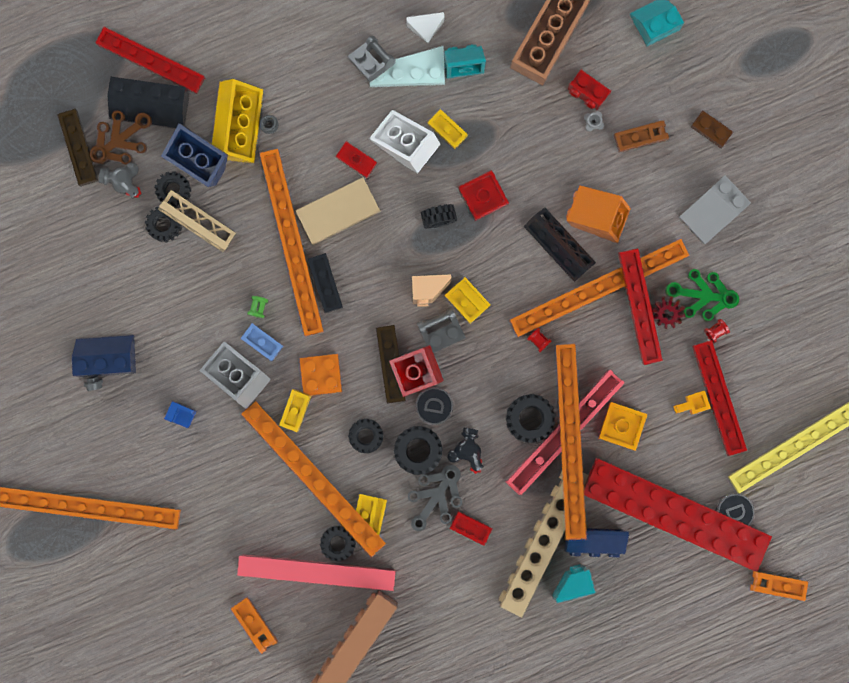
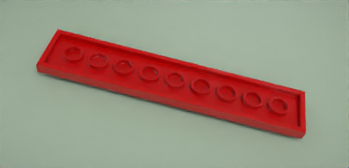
M596 458L584 485V496L756 572L759 570L772 536L598 458Z

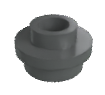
M272 115L262 117L260 128L264 133L272 134L277 131L279 123L276 117ZM268 122L273 123L272 127L267 128L266 124Z
M94 376L87 378V382L83 383L87 391L102 388L103 379Z

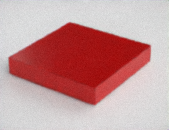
M492 170L458 187L475 221L509 205Z

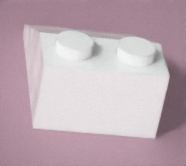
M394 110L388 114L369 138L401 164L416 173L421 170L440 146L438 139L432 131Z

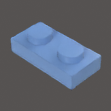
M253 323L241 337L243 341L270 361H273L284 347Z

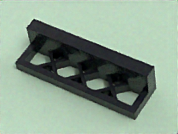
M546 207L535 214L524 225V228L574 282L596 263ZM541 215H544L545 218L548 220V222H546V221L541 217ZM581 258L588 263L587 266L582 262Z

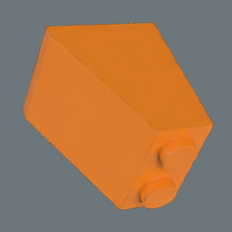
M580 185L578 191L574 193L573 204L567 211L566 221L572 227L618 243L631 208L622 196Z

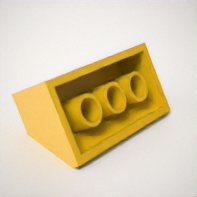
M235 79L219 82L212 144L228 154V161L254 163L263 89Z

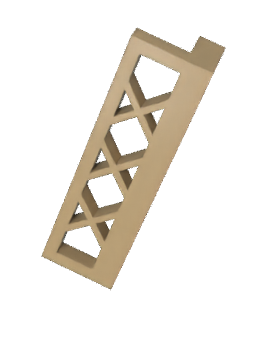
M172 190L158 208L159 211L222 252L226 250L236 234ZM171 196L179 200L180 208L176 209L167 203ZM184 210H194L196 219L186 216ZM209 220L212 224V230H207L201 226L200 221ZM224 230L230 235L224 241L217 236L216 231Z

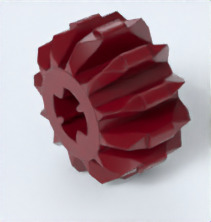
M670 296L669 301L662 297V303L656 301L655 305L657 307L652 309V312L656 313L653 315V318L658 320L657 325L660 326L662 323H665V329L668 328V324L675 328L676 323L681 324V318L685 317V313L681 312L685 309L684 305L678 306L680 304L679 299L672 302L673 296ZM666 309L672 312L671 316L668 313L665 314Z

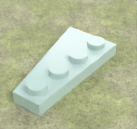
M444 46L395 59L396 62L391 68L370 82V87L445 85Z

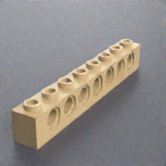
M563 471L559 476L561 479L559 485H555L550 494L553 496L550 503H546L542 510L544 514L542 520H538L533 528L536 531L533 538L529 537L524 548L527 550L524 556L520 555L517 560L516 566L518 568L516 572H512L509 576L507 590H503L498 599L500 607L521 618L565 531V509L558 510L556 508L557 501L564 500ZM583 473V483H584V485H585V483H586V481H587V478H588V476H589V475H587V474H585V473ZM551 517L557 519V525L553 528H549L547 525V521ZM541 535L548 536L549 540L546 545L539 544L538 540ZM537 552L540 555V559L538 562L533 563L530 561V555ZM524 570H530V579L523 580L521 573ZM515 588L523 590L522 595L518 598L512 595Z

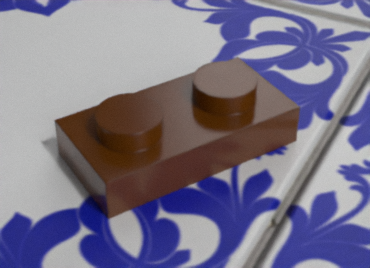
M703 110L691 125L692 129L719 148L725 145L733 133L732 130Z

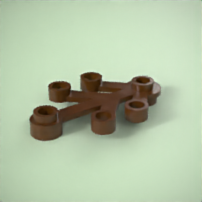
M114 111L112 113L111 140L106 145L105 135L109 132L110 126L106 122H100L97 125V144L90 150V157L94 163L102 164L107 160H113L127 165L132 162V156L128 153L121 155L111 153L110 151L115 147L134 150L140 154L147 151L145 143H132L125 140L141 128H149L152 124L151 116L146 113L138 114L135 118V123L120 133L121 122L124 121L125 115L121 111ZM117 113L121 114L120 120L116 119ZM143 118H147L148 120L147 124L145 125L142 123ZM102 124L106 125L105 131L101 130ZM140 144L144 146L143 151L138 150ZM98 151H101L103 154L101 158L97 156ZM125 155L129 157L128 162H124L123 157Z

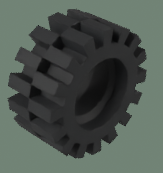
M172 171V173L166 172V175H160V180H156L155 194L161 202L166 198V188L171 183H177L180 186L178 195L187 200L191 196L190 183L180 173ZM171 197L167 202L174 208L180 206L179 200Z
M453 204L439 205L421 212L425 229L442 227L457 221Z
M155 207L156 210H151V214L146 216L147 221H145L147 227L145 228L148 234L159 242L164 241L166 243L169 242L168 240H175L174 237H178V232L182 229L180 227L181 224L159 211V207ZM163 217L168 218L171 223L170 228L166 231H159L157 229V221Z
M371 419L358 420L349 430L348 438L350 445L360 453L376 451L383 441L381 426ZM365 428L370 429L374 435L373 440L368 444H364L359 440V432Z
M342 526L329 528L323 533L320 540L322 554L333 562L346 560L352 555L356 545L355 539ZM335 536H340L345 540V548L341 551H335L331 548L330 542Z

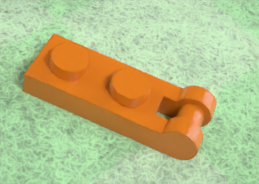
M753 571L752 577H754V580L750 586L751 591L802 601L806 600L808 581ZM762 579L767 580L766 587L761 586Z
M248 597L231 608L261 654L271 644L275 645L278 643L276 636L271 632ZM262 634L266 636L264 641L259 639V636Z

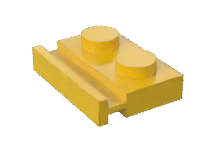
M466 277L445 294L447 300L469 324L491 306Z
M359 494L356 511L380 535L387 500Z

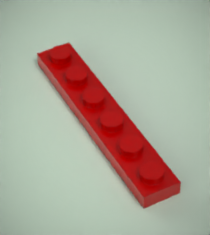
M103 27L95 42L96 45L176 85L186 87L187 90L195 94L198 93L205 80V76L106 27Z
M639 249L619 252V260L642 365L663 361Z
M712 340L692 346L727 456L747 451Z

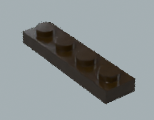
M72 109L57 114L78 185L81 187L97 182V174L90 157V151L78 111Z
M395 325L377 327L376 333L386 402L389 404L406 401L389 362L399 357Z

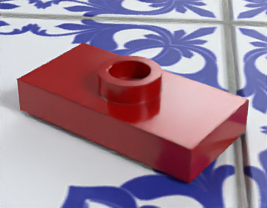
M347 141L335 156L366 179L377 165L374 159Z
M459 511L449 528L485 546L493 528Z

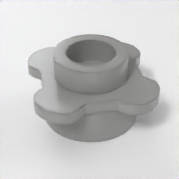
M597 111L584 115L587 131L591 132L593 129L602 130L604 128L601 112Z

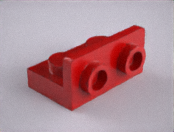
M583 70L578 72L567 88L574 98L582 99L588 108L596 109L597 111L611 93L610 89Z

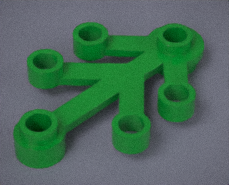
M697 269L689 271L688 278L694 281L701 291L682 288L676 282L670 283L665 289L668 297L685 296L700 299L692 306H688L683 310L685 318H692L695 312L710 301H718L719 303L712 309L702 312L701 317L704 321L712 320L714 315L722 309H732L739 303L738 293L734 290H727L716 272L709 273L706 279L708 283L715 285L720 294L711 291ZM695 272L697 278H692L691 273ZM710 275H714L716 280L711 281ZM670 288H675L676 293L671 294ZM727 296H730L732 298L731 303H728L726 301ZM687 309L692 311L691 316L686 314ZM706 312L711 314L710 319L705 317Z

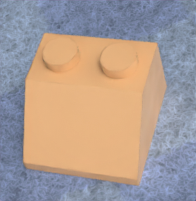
M451 275L412 276L413 304H417V307H428V304L433 303L451 282Z

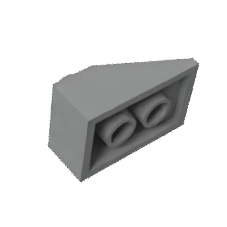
M725 175L679 218L705 245L748 207L751 202Z
M225 341L199 370L245 409L248 408L271 380Z

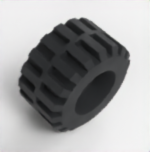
M523 395L514 400L507 409V428H509L511 435L522 442H539L547 438L553 431L556 417L553 411L554 408L547 399L542 398L540 395ZM527 407L536 408L542 417L540 426L534 430L523 428L519 422L521 411Z
M413 426L404 430L398 436L394 445V455L397 463L403 470L414 475H423L431 472L442 458L443 448L441 440L435 432L423 426ZM414 439H422L429 445V456L422 462H415L407 455V446Z

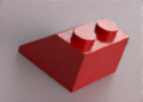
M430 345L389 361L403 397L444 381Z

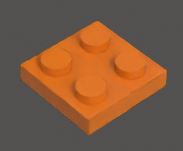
M338 354L300 358L303 393L314 396L342 392Z

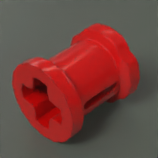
M719 319L715 325L704 329V332L708 339L715 343L717 342L716 339L724 334H729L730 330L726 323Z
M538 327L527 340L531 341L538 348L539 352H542L552 340L547 339Z

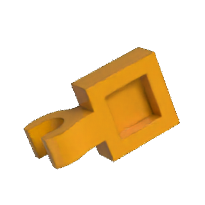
M705 390L685 396V403L673 406L675 414L690 410L691 415L711 409Z

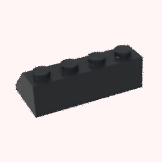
M110 76L107 94L109 119H112L114 111H121L125 115L124 121L135 123V118L138 114L146 113L152 118L151 125L176 129L179 123L185 126L190 93L186 87ZM120 113L116 114L117 120L121 119ZM143 118L142 123L147 124V118Z

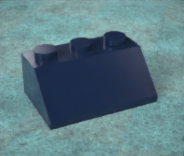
M179 123L161 157L209 188L216 186L226 168L228 154Z
M134 335L76 339L72 353L73 376L91 377L136 373Z
M586 528L587 539L566 540L565 529L564 551L569 552V556H581V553H589L590 557H600L601 553L608 554V557L619 558L620 554L626 553L629 532L626 530Z

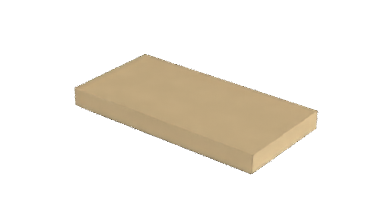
M364 178L296 210L312 245L380 212Z

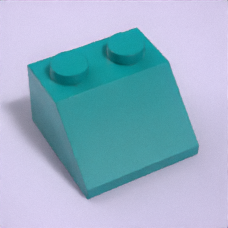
M655 0L629 14L647 47L679 31L684 24L676 6L668 0Z
M468 45L462 49L451 47L444 51L447 78L484 74L486 59L482 46Z
M581 564L570 566V570L565 571L552 594L556 603L595 594L590 570L585 566H581Z

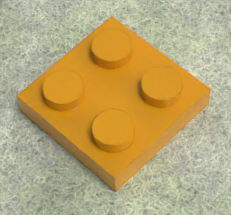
M610 402L598 439L636 451L648 414Z

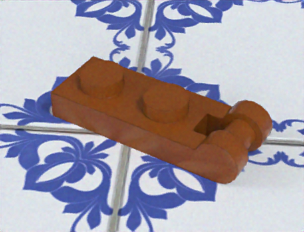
M662 120L615 133L614 138L618 152L669 140V134L666 133L664 128L666 127L665 121ZM653 130H657L659 135L655 136Z

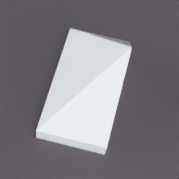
M444 12L406 17L407 28L426 42H429L444 23Z

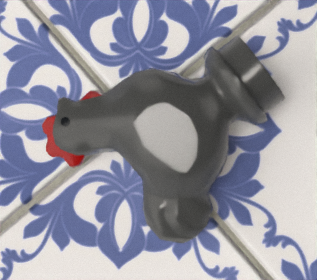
M128 163L126 166L118 167L113 171H110L108 167L100 169L99 183L104 185L111 183L116 192L126 194L132 199L134 197L138 198L141 195L140 188L132 185V179L139 170L135 163Z

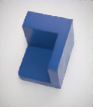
M172 401L164 419L189 428L197 411Z

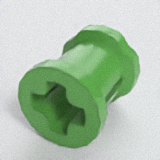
M252 296L251 309L247 315L264 318L263 312L268 299Z

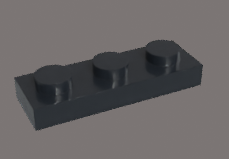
M326 253L308 258L324 313L342 309L343 305Z

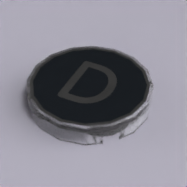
M430 387L423 390L416 400L417 415L424 423L429 425H440L446 422L453 412V400L450 394L439 387Z
M729 493L721 497L715 510L748 526L751 525L755 516L754 505L751 500L745 495L738 493Z

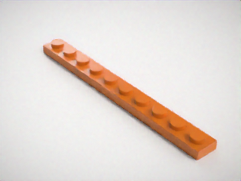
M278 149L262 152L260 157L304 335L306 337L322 333L324 330Z
M682 239L641 257L644 277L690 256ZM620 267L510 319L509 321L517 338L625 287L622 269Z
M556 345L566 540L587 539L576 345Z
M256 401L241 413L243 418L370 557H373L386 544Z
M0 487V507L176 530L179 527L181 513L179 509Z

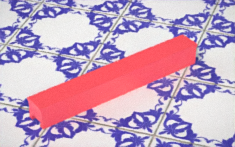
M611 369L579 401L580 430L585 427L625 383ZM560 423L505 481L518 495H522L561 453Z
M243 554L239 556L237 576L394 591L396 571L395 569Z

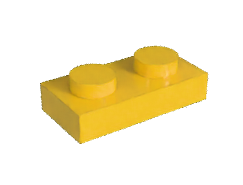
M441 109L427 122L453 149H456L468 136Z
M292 389L279 426L298 432L311 395Z

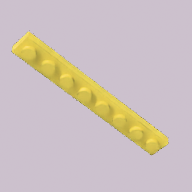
M849 402L729 475L728 478L737 493L743 492L848 427Z

